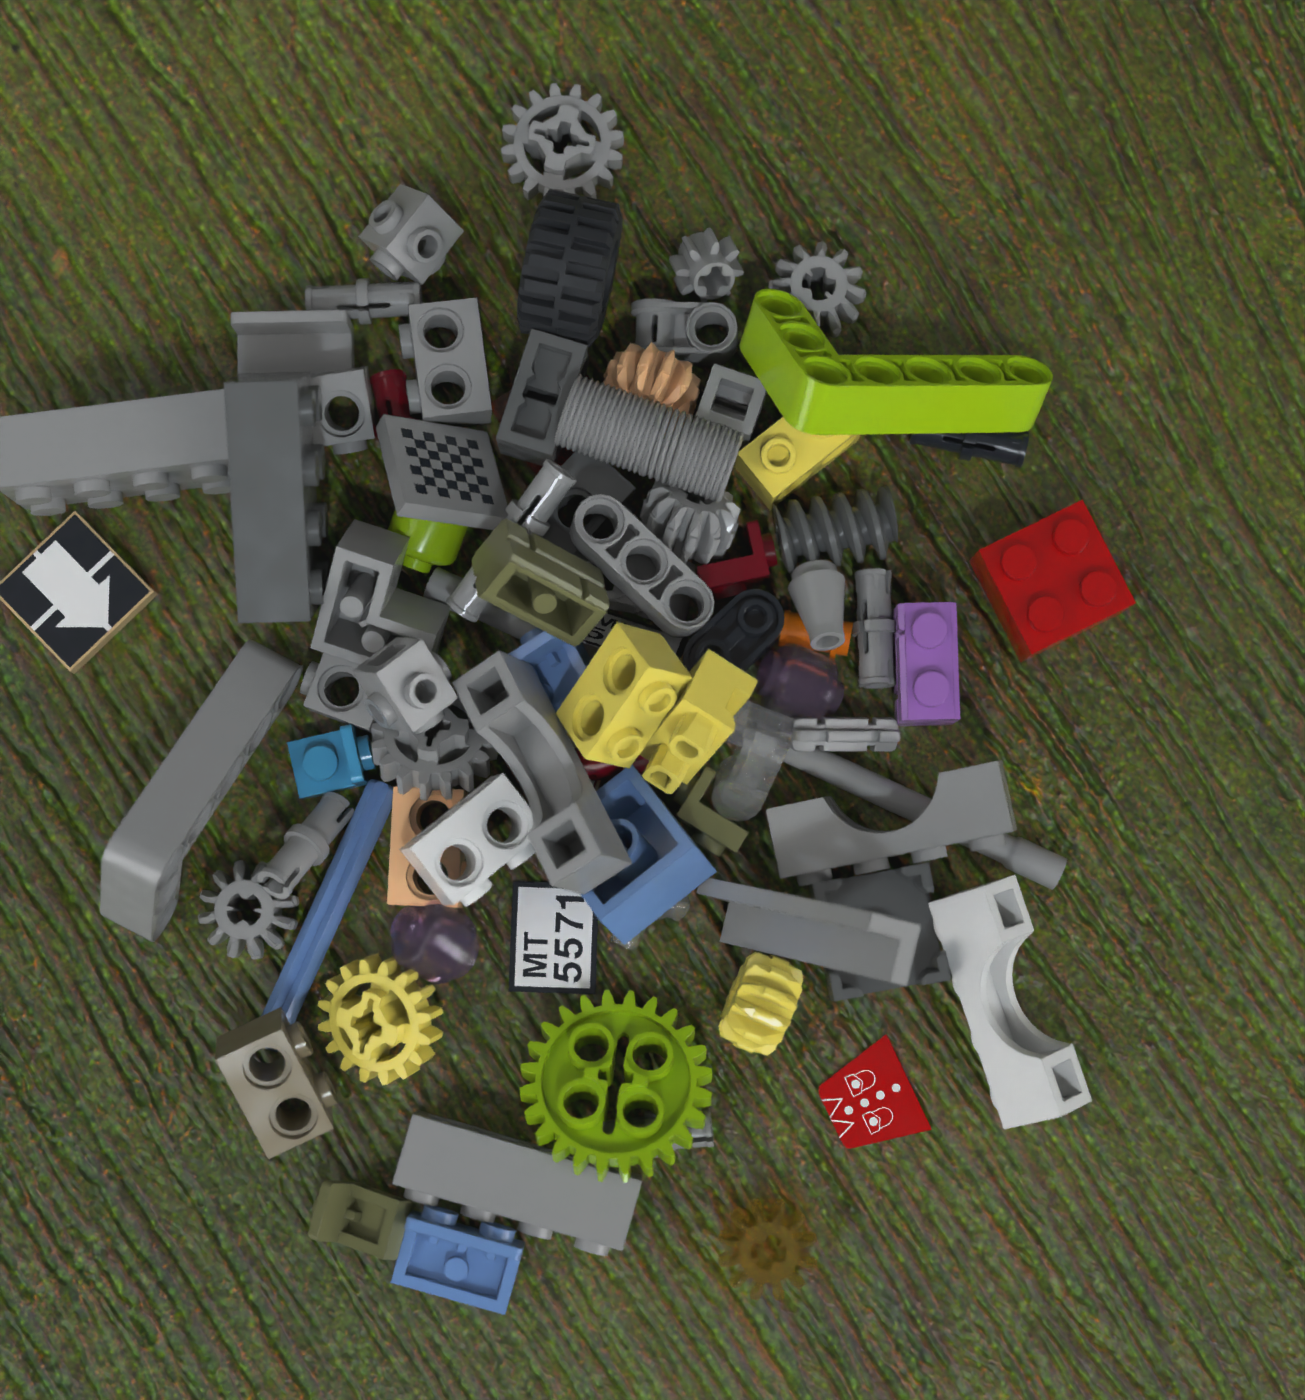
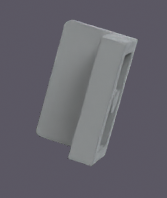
M345 310L231 312V326L238 335V374L310 372L311 375L354 368V326Z

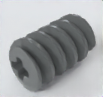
M882 485L878 488L875 503L866 489H858L855 492L853 507H851L842 492L835 493L832 498L830 511H828L820 496H813L810 499L807 514H805L800 503L794 499L787 503L785 518H782L779 510L773 503V518L779 554L789 574H792L793 570L797 567L798 556H804L807 562L820 560L821 553L827 552L832 563L839 567L841 566L844 549L850 548L857 563H863L867 545H873L880 560H883L887 557L889 542H898L896 512L893 498L887 485Z

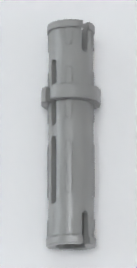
M546 459L543 467L519 500L512 499L505 510L509 515L506 518L527 529L528 534L535 533L536 535L544 536L550 527L547 520L571 486L575 485L577 479L559 464ZM473 566L469 569L453 594L447 598L446 603L465 619L477 622L488 602L477 595L475 583L477 577L474 576Z

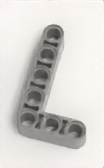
M249 639L243 645L111 837L101 862L100 914L103 917L150 942H154L161 935L178 903L183 858L288 702L301 677L302 665L252 639Z

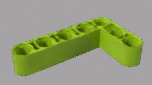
M770 288L761 289L756 292L739 344L743 356L784 419L797 430L813 435L1025 432L1033 428L1053 379V374L1046 365L1036 359L1021 355H838L804 304L797 297L788 292Z

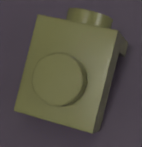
M706 766L700 777L695 775L687 785L682 783L672 801L681 806L676 819L695 830L691 839L706 851L720 857L724 849L735 855L749 832L699 802L717 773Z
M324 1180L321 1184L319 1195L316 1197L312 1207V1220L308 1237L319 1242H337L382 1260H397L405 1233V1222L413 1202L359 1182Z

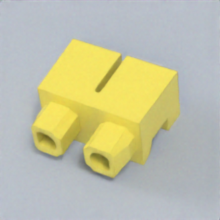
M710 649L703 654L689 673L693 677L639 754L649 761L642 774L644 780L667 794H673L682 782L687 785L735 730L733 716L751 697L758 682L757 679Z

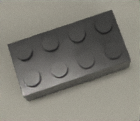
M310 372L240 373L224 382L238 623L311 621L320 604H324L323 597L331 569L329 560H320L319 546L322 545V537H328V510L326 502H317L316 493L319 479H325V451L323 444H313L312 426H316V421L322 420L320 385H310Z

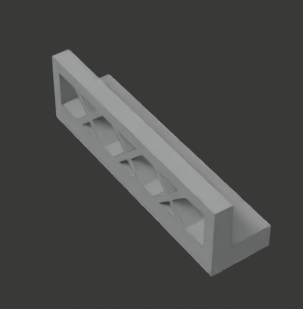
M708 878L698 886L697 894L729 902L719 942L907 986L921 925L870 911Z

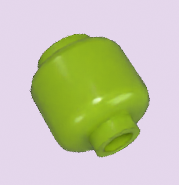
M394 510L387 530L410 537L403 565L419 572L430 573L432 565L446 566L455 561L468 526L397 516L396 510Z

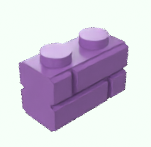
M956 603L897 604L892 611V620L896 622V633L893 635V665L896 680L894 693L898 695V699L894 701L895 720H897L898 726L953 725L960 720Z

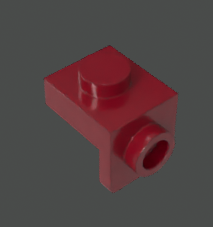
M758 519L747 521L744 528L749 556L697 566L696 575L709 587L715 603L731 601L739 593L746 591L748 587L767 584L770 576L769 567L777 566V556L771 532L761 534Z

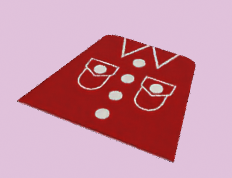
M887 1034L819 1086V1096L840 1141L847 1149L932 1130Z

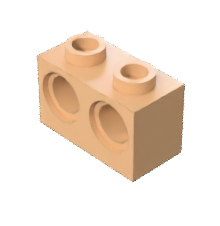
M393 786L387 905L462 908L463 904L461 901L455 905H442L435 894L423 892L417 882V871L400 851V848L423 831L420 817L427 806L433 803H442L450 809L468 795V792L464 789H452V799L445 800L440 790H432L428 800L424 801L420 798L419 788L412 787L410 791L402 795L398 793V787ZM449 846L443 852L440 862L447 869L448 878L456 880L462 876L466 869L465 855L459 848Z

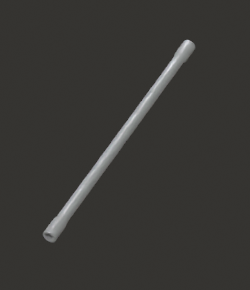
M437 567L428 581L423 597L448 605L446 603L447 598L453 594L463 578ZM489 602L478 619L518 639H521L524 634L536 628ZM583 643L592 660L599 647ZM739 710L733 716L735 730L729 737L907 820L914 822L922 815L932 800L830 751H820L819 746H816L815 751H794L790 748L786 731ZM1004 833L1006 845L976 851L1000 862L1006 869L1051 890L1058 884L1067 863V858L1022 837H1013ZM969 841L959 842V844L970 848Z

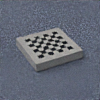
M383 414L376 426V431L397 516L494 530L501 520H504L509 515L505 510L507 502L487 432Z

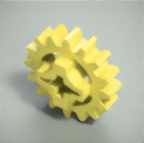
M376 953L360 961L357 959L340 968L341 974L328 979L325 983L332 994L318 1001V1007L329 1013V1019L318 1024V1030L331 1032L334 1039L326 1046V1051L333 1053L340 1050L344 1055L340 1068L345 1072L356 1065L359 1066V1078L364 1083L378 1076L382 1085H388L400 1077L404 1080L419 1071V1065L429 1061L435 1055V1052L429 1045L443 1036V1031L431 1025L432 1019L443 1014L442 1007L429 1006L427 998L436 990L433 984L420 988L416 983L420 969L415 966L402 972L401 958L396 955L382 961L379 954ZM363 983H371V987L363 991L361 996L355 995ZM401 1042L406 1044L399 1054L389 1055L390 1049L397 1046V1044Z

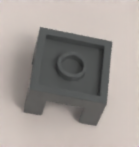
M929 862L807 885L810 899L870 911L921 925L907 986L916 984L927 985L951 980L947 954L945 950H940L938 937L933 926V917L928 905L931 902L929 893L934 892ZM823 967L828 998L832 1001L856 998L867 993L906 987Z

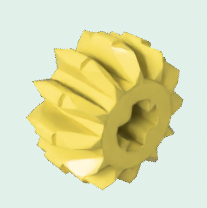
M753 952L746 957L725 999L726 1003L720 1015L721 1021L718 1026L720 1036L732 1042L733 1046L750 1053L756 1052L768 1056L775 1051L777 1045L782 1042L787 1027L790 1026L792 1016L797 1009L796 1005L802 993V970L790 965L789 961L771 954L765 955Z

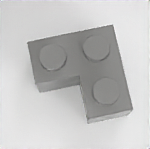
M356 519L353 520L336 546L323 597L324 604H321L311 649L360 665L396 637L422 639L429 651L438 654L451 607L396 588L410 537Z

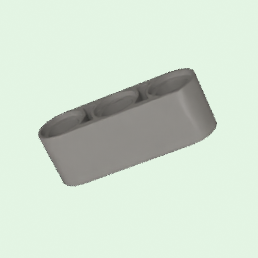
M598 494L590 496L581 502L570 526L571 541L576 549L595 567L601 569L602 574L662 631L678 638L692 636L699 631L712 615L714 608L713 595L706 583L618 500L608 495ZM595 513L604 515L612 523L613 535L605 539L593 538L584 529L583 519ZM634 554H643L649 557L655 564V577L648 580H639L633 577L627 570V558ZM684 594L693 598L698 607L697 618L692 621H682L676 618L670 610V597Z

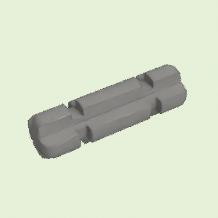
M794 717L787 729L789 745L794 751H815L816 746H819L820 751L865 752L867 751V746H870L872 752H891L896 749L897 742L900 741L901 736L897 720L892 717H873L872 723H868L869 719L867 717H821V723H817L816 717Z

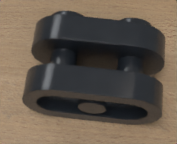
M750 589L739 593L687 642L682 664L690 672L703 654L710 649L744 672L748 671L775 645L784 625V611L780 602L769 592L760 589Z

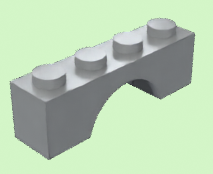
M499 650L452 682L476 732L488 741L502 756L516 776L527 797L533 818L532 829L527 833V836L551 885L584 895L631 865L632 861L562 723L556 716V712L533 666Z
M1002 760L939 773L936 790L929 806L914 822L898 830L880 831L859 825L842 812L832 796L766 809L780 879L796 875L798 886L832 880L831 868L850 864L854 866L855 875L890 868L889 856L909 852L911 853L913 863L947 857L945 845L969 841L971 852L1006 845L1004 833L1017 830Z

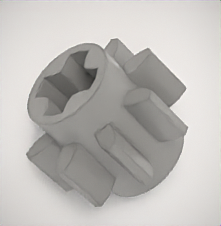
M707 228L705 232L695 233L688 237L683 236V242L679 247L678 255L669 257V262L676 274L674 281L680 293L684 296L695 290L701 302H707L708 299H717L731 294L730 290L733 287L735 277L741 276L744 273L736 258L739 251L732 238L728 236L718 242L711 228Z

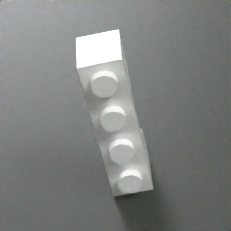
M1016 875L929 902L934 931L941 941L943 950L946 951L953 987L963 1006L971 1030L972 1044L979 1054L990 1087V1097L998 1111L1003 1129L1062 1117L1091 1102L1092 1099L1073 1044L1055 1040L1038 1030L1023 1013L1014 992L1012 978L1014 959L1021 944L1034 932Z

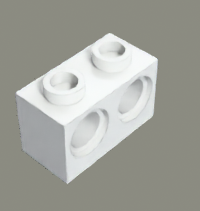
M504 773L494 775L401 847L400 851L442 905H455L461 901L467 907L492 888L493 884L488 877L504 864H507L512 870L535 853L527 836L533 825L531 808ZM495 809L505 812L512 824L509 837L502 843L494 840L487 830L488 817ZM449 846L459 848L466 858V869L462 876L456 880L448 878L443 873L440 865L441 856Z

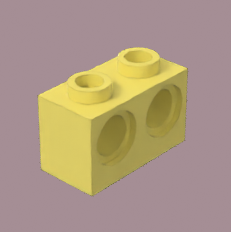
M782 417L738 452L734 467L768 509L771 510L773 509V503L778 505L859 440L860 435L807 434L792 427Z
M617 622L555 714L585 759L630 768L693 677L660 633Z

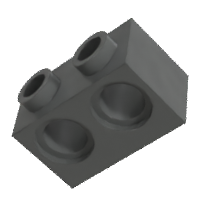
M531 328L496 436L501 454L543 466L546 459H550L555 463L558 462L562 447L561 445L556 446L554 442L555 435L576 377L580 374L583 378L586 376L589 366L587 345Z

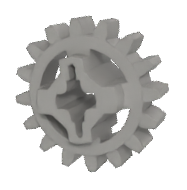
M553 83L550 86V97L542 99L535 90L529 92L531 107L528 110L519 105L512 107L513 119L517 125H503V139L510 144L502 147L501 153L504 163L513 164L508 169L511 183L514 184L526 180L523 186V194L527 200L536 196L538 192L545 195L549 189L576 195L583 194V196L595 199V186L597 184L611 189L613 186V175L608 168H622L623 155L615 149L624 146L623 131L612 130L617 124V114L614 110L600 114L602 96L596 93L586 102L581 99V86L577 84L573 86L569 96H563L557 83ZM553 116L550 119L544 121L543 123L540 122L547 117ZM582 119L593 127L600 142L596 141V136L585 133L581 126ZM562 140L571 142L572 146H566L563 154L554 152V148H559ZM525 152L530 153L531 158L541 161L544 166L543 175L531 166ZM581 171L586 172L579 177L569 179Z
M459 696L458 699L443 709L444 718L437 725L422 733L416 734L384 728L378 723H372L371 748L374 765H380L381 779L384 782L397 778L398 793L404 795L412 787L419 788L421 800L427 801L432 790H440L445 800L452 799V787L460 785L464 790L471 792L474 790L473 775L488 778L490 775V761L497 760L498 752L476 732Z

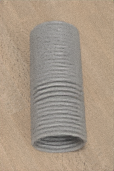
M580 374L576 377L568 395L554 442L556 446L561 445L562 448L572 449L573 452L577 451L578 454L583 452L584 456L589 455L590 458L594 456L595 460L600 459L601 462L605 460L606 464L611 463L612 466L616 464L617 468L622 467L623 470L627 468L628 472L631 470L634 474L638 472L639 476L642 475L644 477L648 475L649 479L654 477L656 482L661 479L663 484L668 482L669 486H677L678 489L688 490L689 493L699 494L700 497L705 496L706 499L710 498L711 501L716 500L718 503L721 502L744 433L743 431L738 433L737 429L734 431L732 428L727 429L726 425L723 427L721 424L716 425L715 421L712 423L710 420L705 421L704 417L699 419L696 416L693 419L692 413L686 417L685 411L680 413L679 409H675L671 417L672 406L668 407L666 411L665 404L660 405L659 402L649 401L648 398L644 399L643 396L638 397L637 394L633 395L632 392L627 394L626 390L621 391L620 388L616 390L615 386L610 387L609 384L605 386L604 382L599 383L598 380L594 382L593 378L588 380L587 376L583 378Z

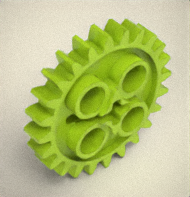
M604 990L602 1006L597 1007L593 1006L586 995L580 996V1013L574 1015L563 1005L559 1007L560 1027L545 1021L541 1023V1032L547 1043L529 1041L528 1043L529 1055L537 1062L522 1063L520 1068L522 1078L533 1082L519 1088L521 1102L534 1104L524 1111L525 1121L527 1125L542 1124L535 1133L536 1142L539 1146L554 1140L556 1141L552 1150V1157L555 1163L564 1160L569 1154L574 1156L573 1169L575 1175L579 1176L587 1165L591 1163L596 1165L598 1182H603L609 1168L618 1167L620 1177L623 1183H626L630 1178L631 1166L639 1164L647 1177L653 1176V1158L659 1156L670 1166L675 1164V1153L672 1147L674 1143L683 1148L691 1149L693 1137L686 1126L695 1129H703L705 1126L706 1116L697 1108L711 1106L712 1092L700 1086L712 1082V1068L697 1065L706 1059L707 1049L705 1045L688 1047L695 1038V1027L688 1025L676 1030L678 1010L673 1008L662 1017L658 1016L657 998L654 996L647 1001L643 1008L635 1006V995L632 990H629L626 994L623 1004H615L610 991ZM621 1037H627L629 1045L624 1059V1083L619 1088L615 1127L613 1133L605 1134L603 1126L609 1107L608 1086H611L614 1078L618 1040ZM587 1044H597L607 1050L604 1057L597 1061L588 1062L582 1060L577 1055V1052ZM650 1052L659 1054L666 1061L656 1070H645L635 1064V1060L640 1055ZM578 1099H587L598 1107L587 1118H575L566 1112L567 1107ZM636 1108H645L652 1111L657 1118L651 1125L638 1128L630 1125L625 1120V1117Z

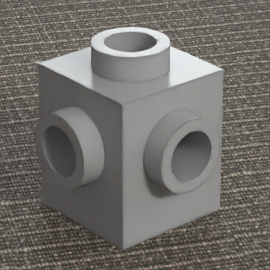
M399 184L388 200L383 201L373 210L369 218V224L359 235V238L374 252L370 257V261L385 275L396 281L402 275L423 284L430 275L440 269L446 259L447 252L464 230L428 194Z
M396 637L352 670V673L368 696L364 700L368 712L384 728L416 734L425 732L437 725L445 716L443 709L458 699L457 694L449 683L451 673L448 666L438 654L429 651L424 641L419 638Z

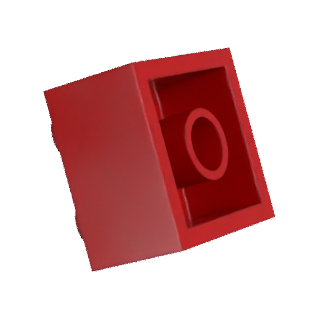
M1083 499L978 550L969 561L1020 662L1107 621L1136 604Z

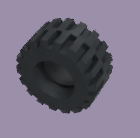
M549 189L541 199L531 226L519 285L517 319L521 333L530 335L532 328L587 345V347H591L598 338L609 303L621 241L623 218L618 203Z

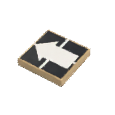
M74 511L0 581V600L74 674L158 595L77 511Z

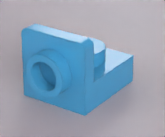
M352 724L340 726L338 731L287 742L298 795L301 800L322 796L326 792H339L365 786L369 781L367 770L376 768V765L373 763L369 735L359 736L358 728Z

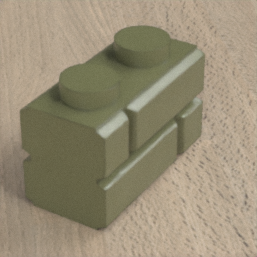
M507 518L501 520L475 552L471 560L474 576L477 577L475 583L478 597L574 647L580 645L610 607L607 591L603 589L605 583L601 569L535 533L528 534L527 529Z

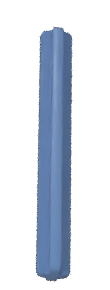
M377 779L368 781L261 1016L281 1007L290 1025L295 1023L390 814L393 786ZM265 1048L273 1052H278V1050L273 1048Z

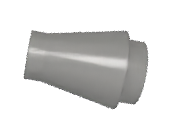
M813 560L803 563L793 570L788 592L809 635L811 647L819 651L838 648L845 642L843 630L845 578L837 571L836 565L830 561Z

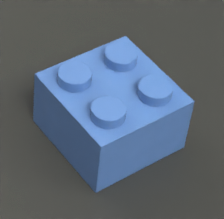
M633 765L622 770L596 791L632 864L586 894H581L600 922L624 945L717 872L657 793Z

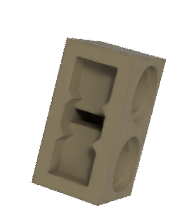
M281 1007L216 1037L215 1060L268 1159L334 1129L332 1106L339 1103L336 1091L327 1073L322 1071L316 1074L307 1056L313 1054V1050L304 1028L300 1022L290 1025ZM263 1048H273L282 1054L278 1060L271 1063L259 1062L252 1055ZM289 1098H300L308 1103L303 1109L295 1112L285 1111L278 1106L282 1101Z

